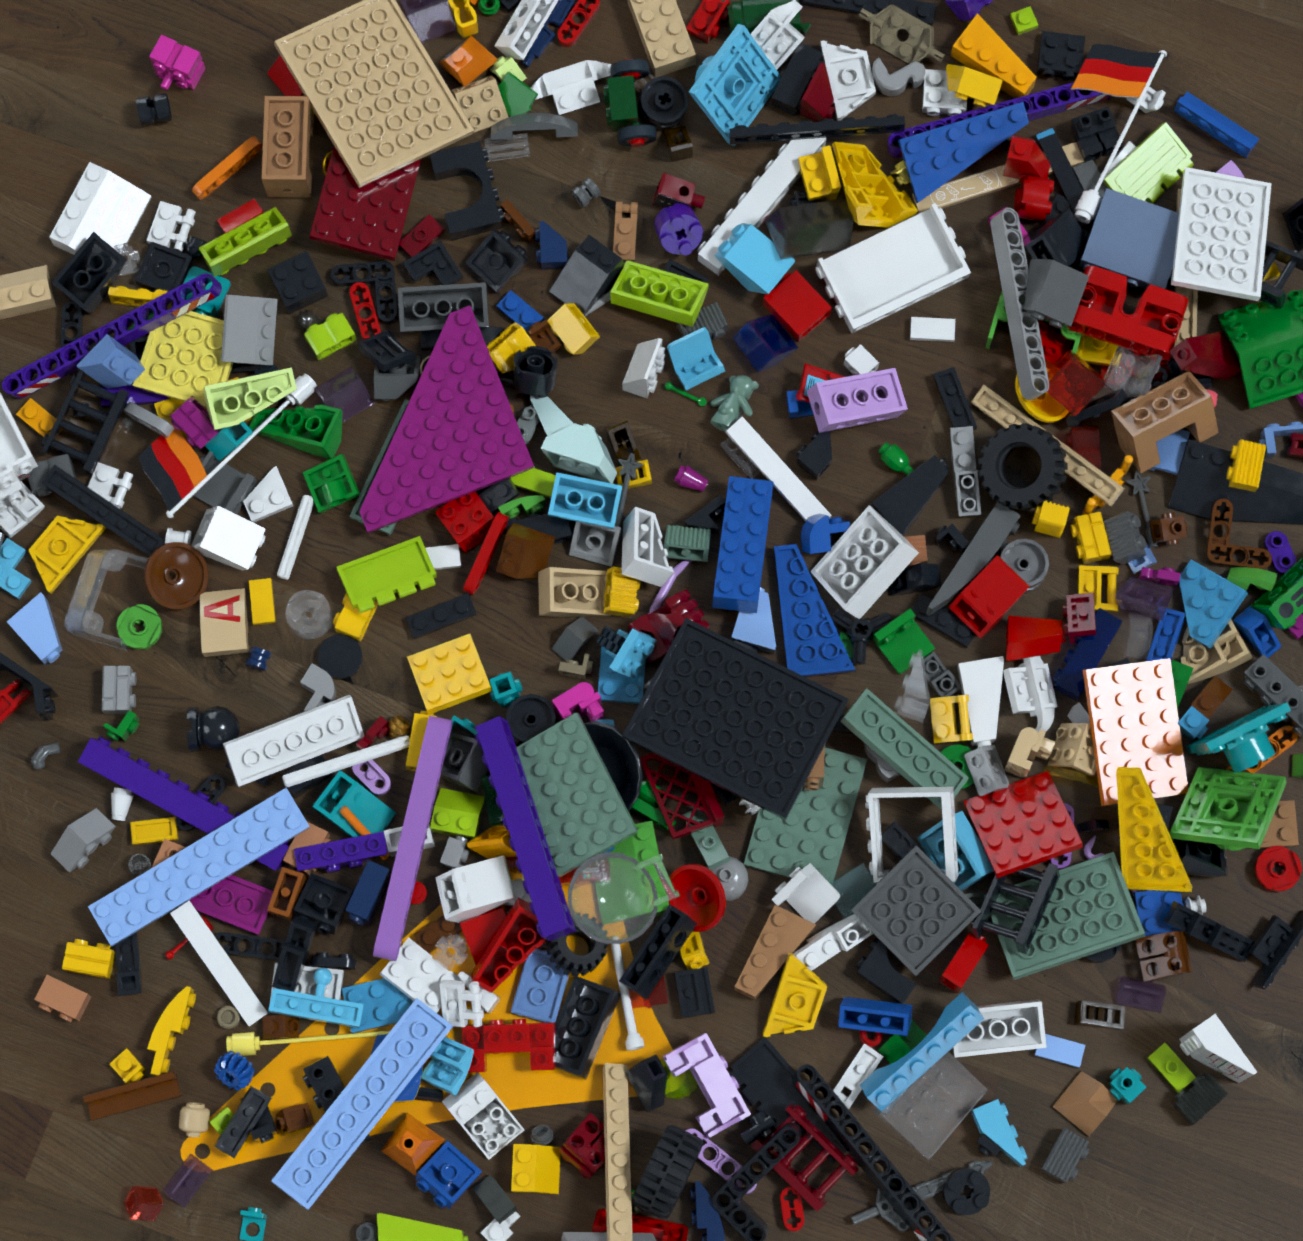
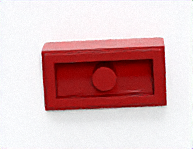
M252 199L217 219V222L223 232L227 233L264 212L256 200Z

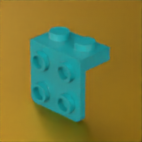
M193 266L190 268L184 283L201 274L207 273L213 277L214 275ZM220 276L214 277L222 286L220 295L191 311L216 318L231 286L230 281ZM212 282L206 285L205 290L211 288ZM193 292L187 295L186 300L193 296Z

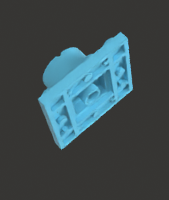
M737 24L716 55L709 56L702 62L703 64L699 66L696 72L695 83L689 90L690 95L729 145L730 128L738 125L749 127L782 78L746 27L741 24Z

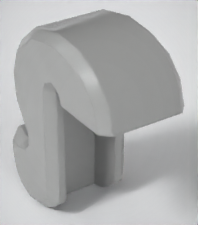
M878 57L874 61L872 68L874 85L884 95L890 97L898 96L904 92L908 83L912 84V88L922 85L925 77V67L923 64L914 61L889 75L886 67Z

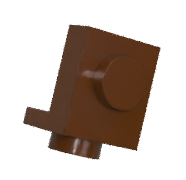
M547 320L543 322L538 321L530 327L528 335L536 346L544 347L552 353L562 348L560 342L550 329Z
M287 1015L262 1017L263 1040L299 1038L298 1017Z

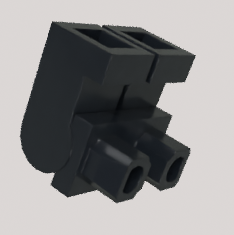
M1109 106L1072 118V135L1078 144L1084 162L1091 159H1099L1102 157V154L1103 157L1112 154L1120 135L1116 129V123ZM1124 140L1122 141L1117 152H1119L1123 148Z

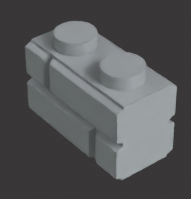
M103 666L102 711L104 714H127L128 710L132 712V708L136 707V695L132 694V686H136L137 676L130 666Z

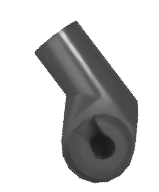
M58 742L38 747L31 757L34 769L40 770L44 768V760L47 756L61 753Z

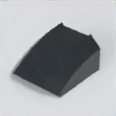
M1173 840L1187 874L1203 877L1228 876L1227 859L1224 849H1220L1212 843Z

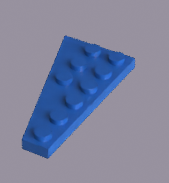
M1017 103L899 139V146L916 203H919L1026 126L1029 120L1024 103Z

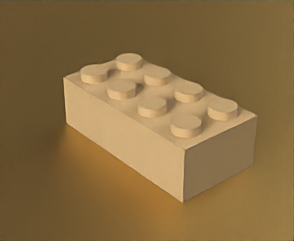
M627 0L655 78L696 65V53L676 0Z

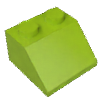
M441 788L434 806L430 825L431 832L452 837L457 835L468 840L474 839L478 834L485 796Z

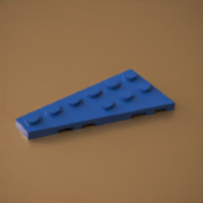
M797 544L774 546L787 668L804 677L855 672L854 665L821 599Z

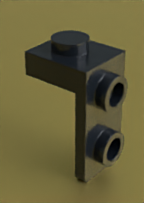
M268 1105L251 1131L253 1140L256 1142L260 1141L261 1144L273 1140V1135L278 1134Z

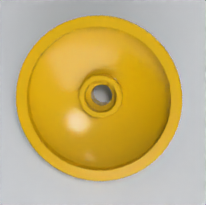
M1057 365L1051 370L1046 368L1049 380L1048 391L1032 401L1022 396L1018 375H1016L1015 388L1018 399L1023 408L1032 417L1042 422L1053 423L1061 420L1069 413L1073 402L1072 388L1068 378Z

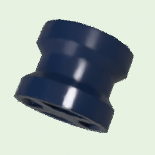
M250 647V657L246 659L245 665L253 669L266 671L268 667L266 663L271 658L272 653L261 648Z

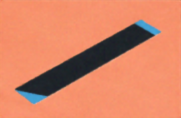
M1053 128L1036 134L1075 214L1074 209L1083 193V189Z

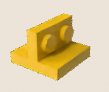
M830 145L822 147L819 153L798 157L808 201L826 197L827 201L836 199L841 189V184Z

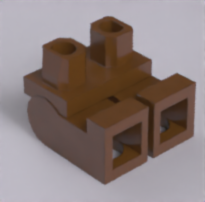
M1184 931L1166 932L1136 939L1139 959H1149L1140 961L1144 982H1156L1168 977L1192 972Z

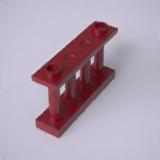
M791 1104L785 1109L790 1116L768 1139L759 1137L751 1147L757 1152L785 1124L790 1122L801 1124L807 1132L773 1169L818 1212L827 1203L824 1198L829 1189L847 1171L853 1176L859 1169L856 1167L857 1162L850 1155L847 1154L845 1156L805 1117L807 1113L799 1105L794 1106ZM815 1138L824 1148L802 1171L796 1172L791 1167V1161ZM775 1146L768 1147L769 1154L772 1156L779 1155L774 1150ZM831 1154L840 1165L818 1188L815 1187L813 1189L807 1183L809 1181L808 1177Z

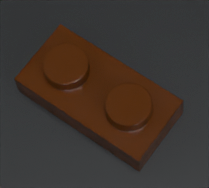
M508 199L501 204L505 221L508 224L511 222L516 227L515 232L522 240L525 238L529 243L536 238V231Z
M443 915L414 936L421 947L430 954L462 932L460 923L445 920Z

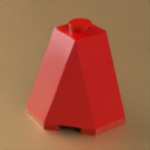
M1013 134L1003 176L1019 179L1022 174L1047 178L1051 164L1036 141Z

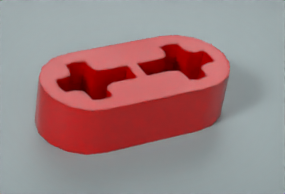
M787 1187L780 1194L782 1218L785 1228L791 1232H796L804 1225L801 1195L794 1188ZM788 1191H792L793 1195H797V1199L793 1201L794 1208H790L789 1201L784 1200V1196H787ZM790 1211H795V1217L800 1218V1222L797 1223L795 1228L792 1227V1224L787 1223V1220L791 1218Z

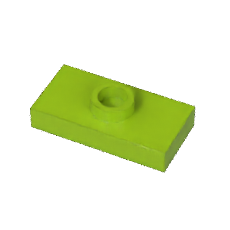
M1163 1043L1147 1058L1177 1093L1182 1091L1196 1078L1166 1043Z

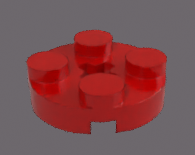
M1271 846L1265 849L1256 859V878L1268 891H1287L1299 880L1302 872L1301 861L1296 853L1283 846ZM1274 863L1284 867V870L1281 871L1282 875L1273 872Z

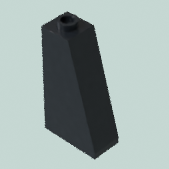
M936 455L932 456L875 499L871 507L904 537L946 480L949 473L948 465L942 458L938 459Z

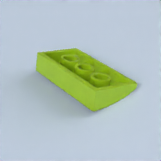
M627 260L610 291L611 303L693 327L704 302L709 284Z

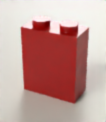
M796 270L792 274L787 273L780 280L781 283L776 288H773L769 294H764L763 305L799 342L831 315L832 307Z

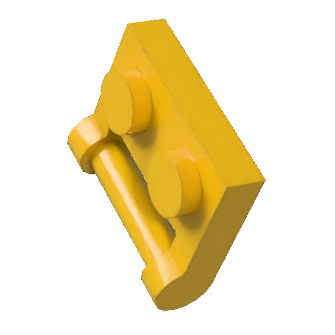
M1079 565L1078 594H1094L1095 612H1118V605L1116 604V576L1119 575V568ZM1102 575L1107 576V603H1101Z
M969 694L929 698L934 743L973 740V733H970L967 705ZM957 702L959 706L961 734L957 733L954 704Z

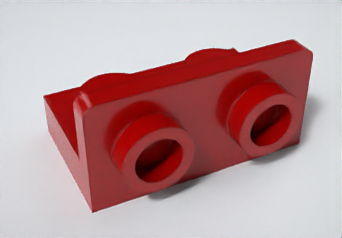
M703 0L686 27L687 32L707 44L711 38L715 39L721 28L719 25L722 21L728 19L727 7L730 1Z

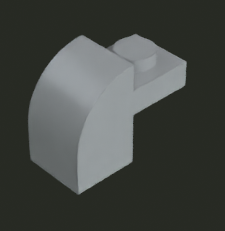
M312 663L300 682L302 687L314 693L304 712L324 705L325 700L331 702L336 699V687L331 676L325 670Z

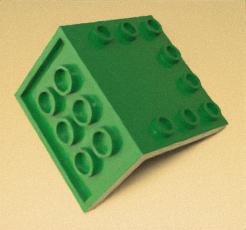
M1302 289L1292 290L1285 294V303L1281 309L1261 301L1217 315L1223 331L1238 356L1247 404L1250 409L1303 393Z

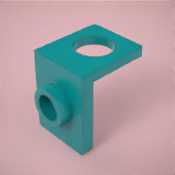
M455 715L452 717L451 731L457 725L473 737L478 734L477 730L474 729L475 725L468 719L463 718L461 720Z
M248 1207L247 1211L241 1210L240 1215L243 1216L240 1240L263 1241L267 1215L261 1213L262 1209ZM250 1223H257L260 1228L258 1235L254 1237L249 1236L246 1232V1228Z

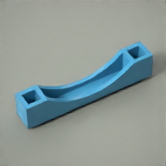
M963 992L945 1007L933 1029L912 1051L896 1062L876 1069L860 1084L867 1099L882 1112L984 1020L978 1007Z

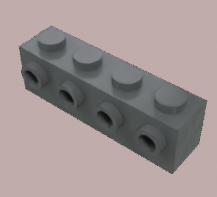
M1263 654L1244 672V683L1251 691L1256 690L1261 695L1260 699L1267 706L1287 702L1291 711L1285 714L1287 718L1282 721H1288L1294 726L1292 728L1293 731L1303 738V691Z

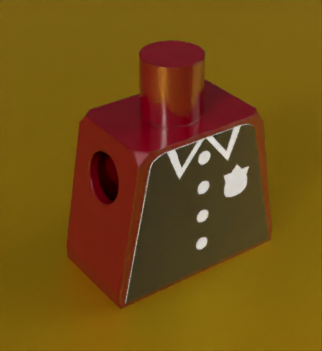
M663 173L657 185L652 205L668 208L674 206V204L681 203L702 209L705 196L694 193L696 186L694 183Z

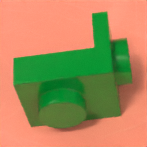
M128 710L117 729L107 723L103 727L107 730L106 735L115 741H118L119 738L126 741L130 733L134 734L138 729L140 718Z

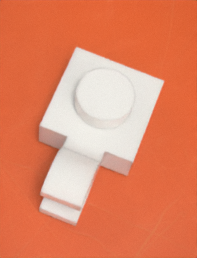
M514 1212L501 1224L494 1219L481 1234L488 1241H507L514 1233L510 1227L521 1216Z

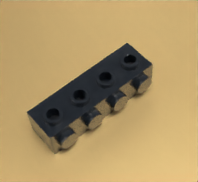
M329 1056L304 1068L303 1070L306 1075L302 1076L308 1089L313 1087L316 1093L313 1099L319 1109L323 1107L325 1113L345 1089ZM369 1134L360 1146L372 1140Z

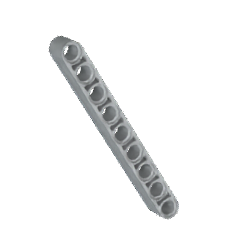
M1005 208L991 219L990 225L1020 391L1025 399L1032 401L1048 391L1049 380L1038 320L1031 317L1030 312L1024 310L1029 270L1019 216L1014 209Z

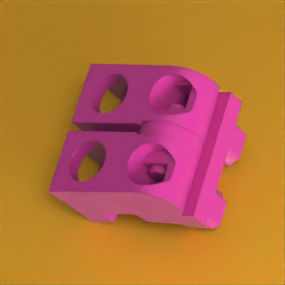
M587 682L577 684L552 700L555 714L560 721L578 712L581 717L587 715L591 722L604 718L601 696L598 692L594 693L593 687Z

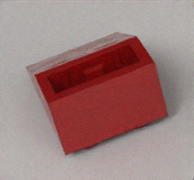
M997 555L958 595L949 608L981 639L999 623L1030 586Z

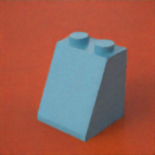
M745 223L737 225L732 230L730 238L719 246V251L715 254V257L748 291L764 294L771 292L795 262L790 255L752 224Z

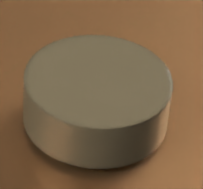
M224 1006L218 1011L217 1021L220 1026L225 1029H233L239 1025L241 1015L235 1007Z

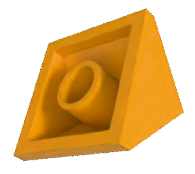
M504 824L492 826L467 842L468 848L487 859L502 855L505 858L517 856L510 846L509 839L511 836L509 830H506Z

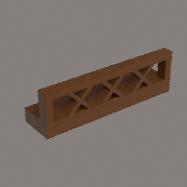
M172 1071L83 1096V1100L88 1105L91 1120L95 1121L181 1097L182 1093L177 1074Z

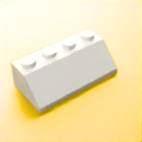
M1035 999L977 1006L984 1020L953 1047L954 1058L1047 1048L1042 1001Z

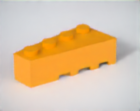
M977 13L953 45L951 57L968 68L1003 80L1000 89L1013 98L1028 95L1034 88L1037 77Z

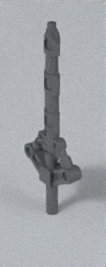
M976 1160L968 1163V1165L983 1175L984 1171L992 1166L990 1160L982 1162ZM952 1171L942 1174V1177L920 1183L913 1187V1190L922 1201L935 1196L934 1194L943 1190V1185ZM889 1182L890 1189H897L898 1192L897 1184ZM879 1189L877 1190L875 1207L851 1216L854 1225L880 1215L881 1218L896 1227L900 1232H905L909 1228L904 1220L893 1210L894 1208ZM904 1200V1206L908 1210H913V1204L908 1200Z

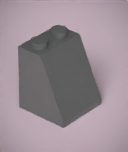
M1031 259L1024 310L1030 312L1031 317L1035 319L1049 320V325L1053 327L1071 326L1089 276L1055 260Z

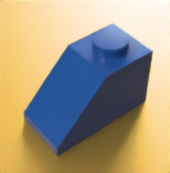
M1247 607L1233 619L1241 636L1260 657L1264 654L1269 658L1282 647L1266 616L1254 608Z

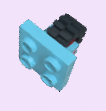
M604 626L596 639L598 644L607 649L605 653L614 658L609 668L633 679L641 672L645 659L653 652L654 644L657 641L650 635L633 628L628 634L620 629L617 632L608 626Z

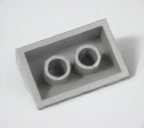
M226 295L221 361L273 365L278 299Z

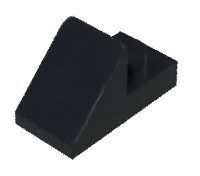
M719 495L685 521V527L710 529L711 533L719 534V528L711 518L714 517L716 519L724 513L726 504L724 498Z

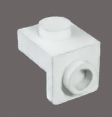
M1149 87L1139 109L1145 113L1158 110L1164 102L1163 98L1166 92L1163 90L1155 91ZM1127 98L1126 100L1136 105L1139 98Z

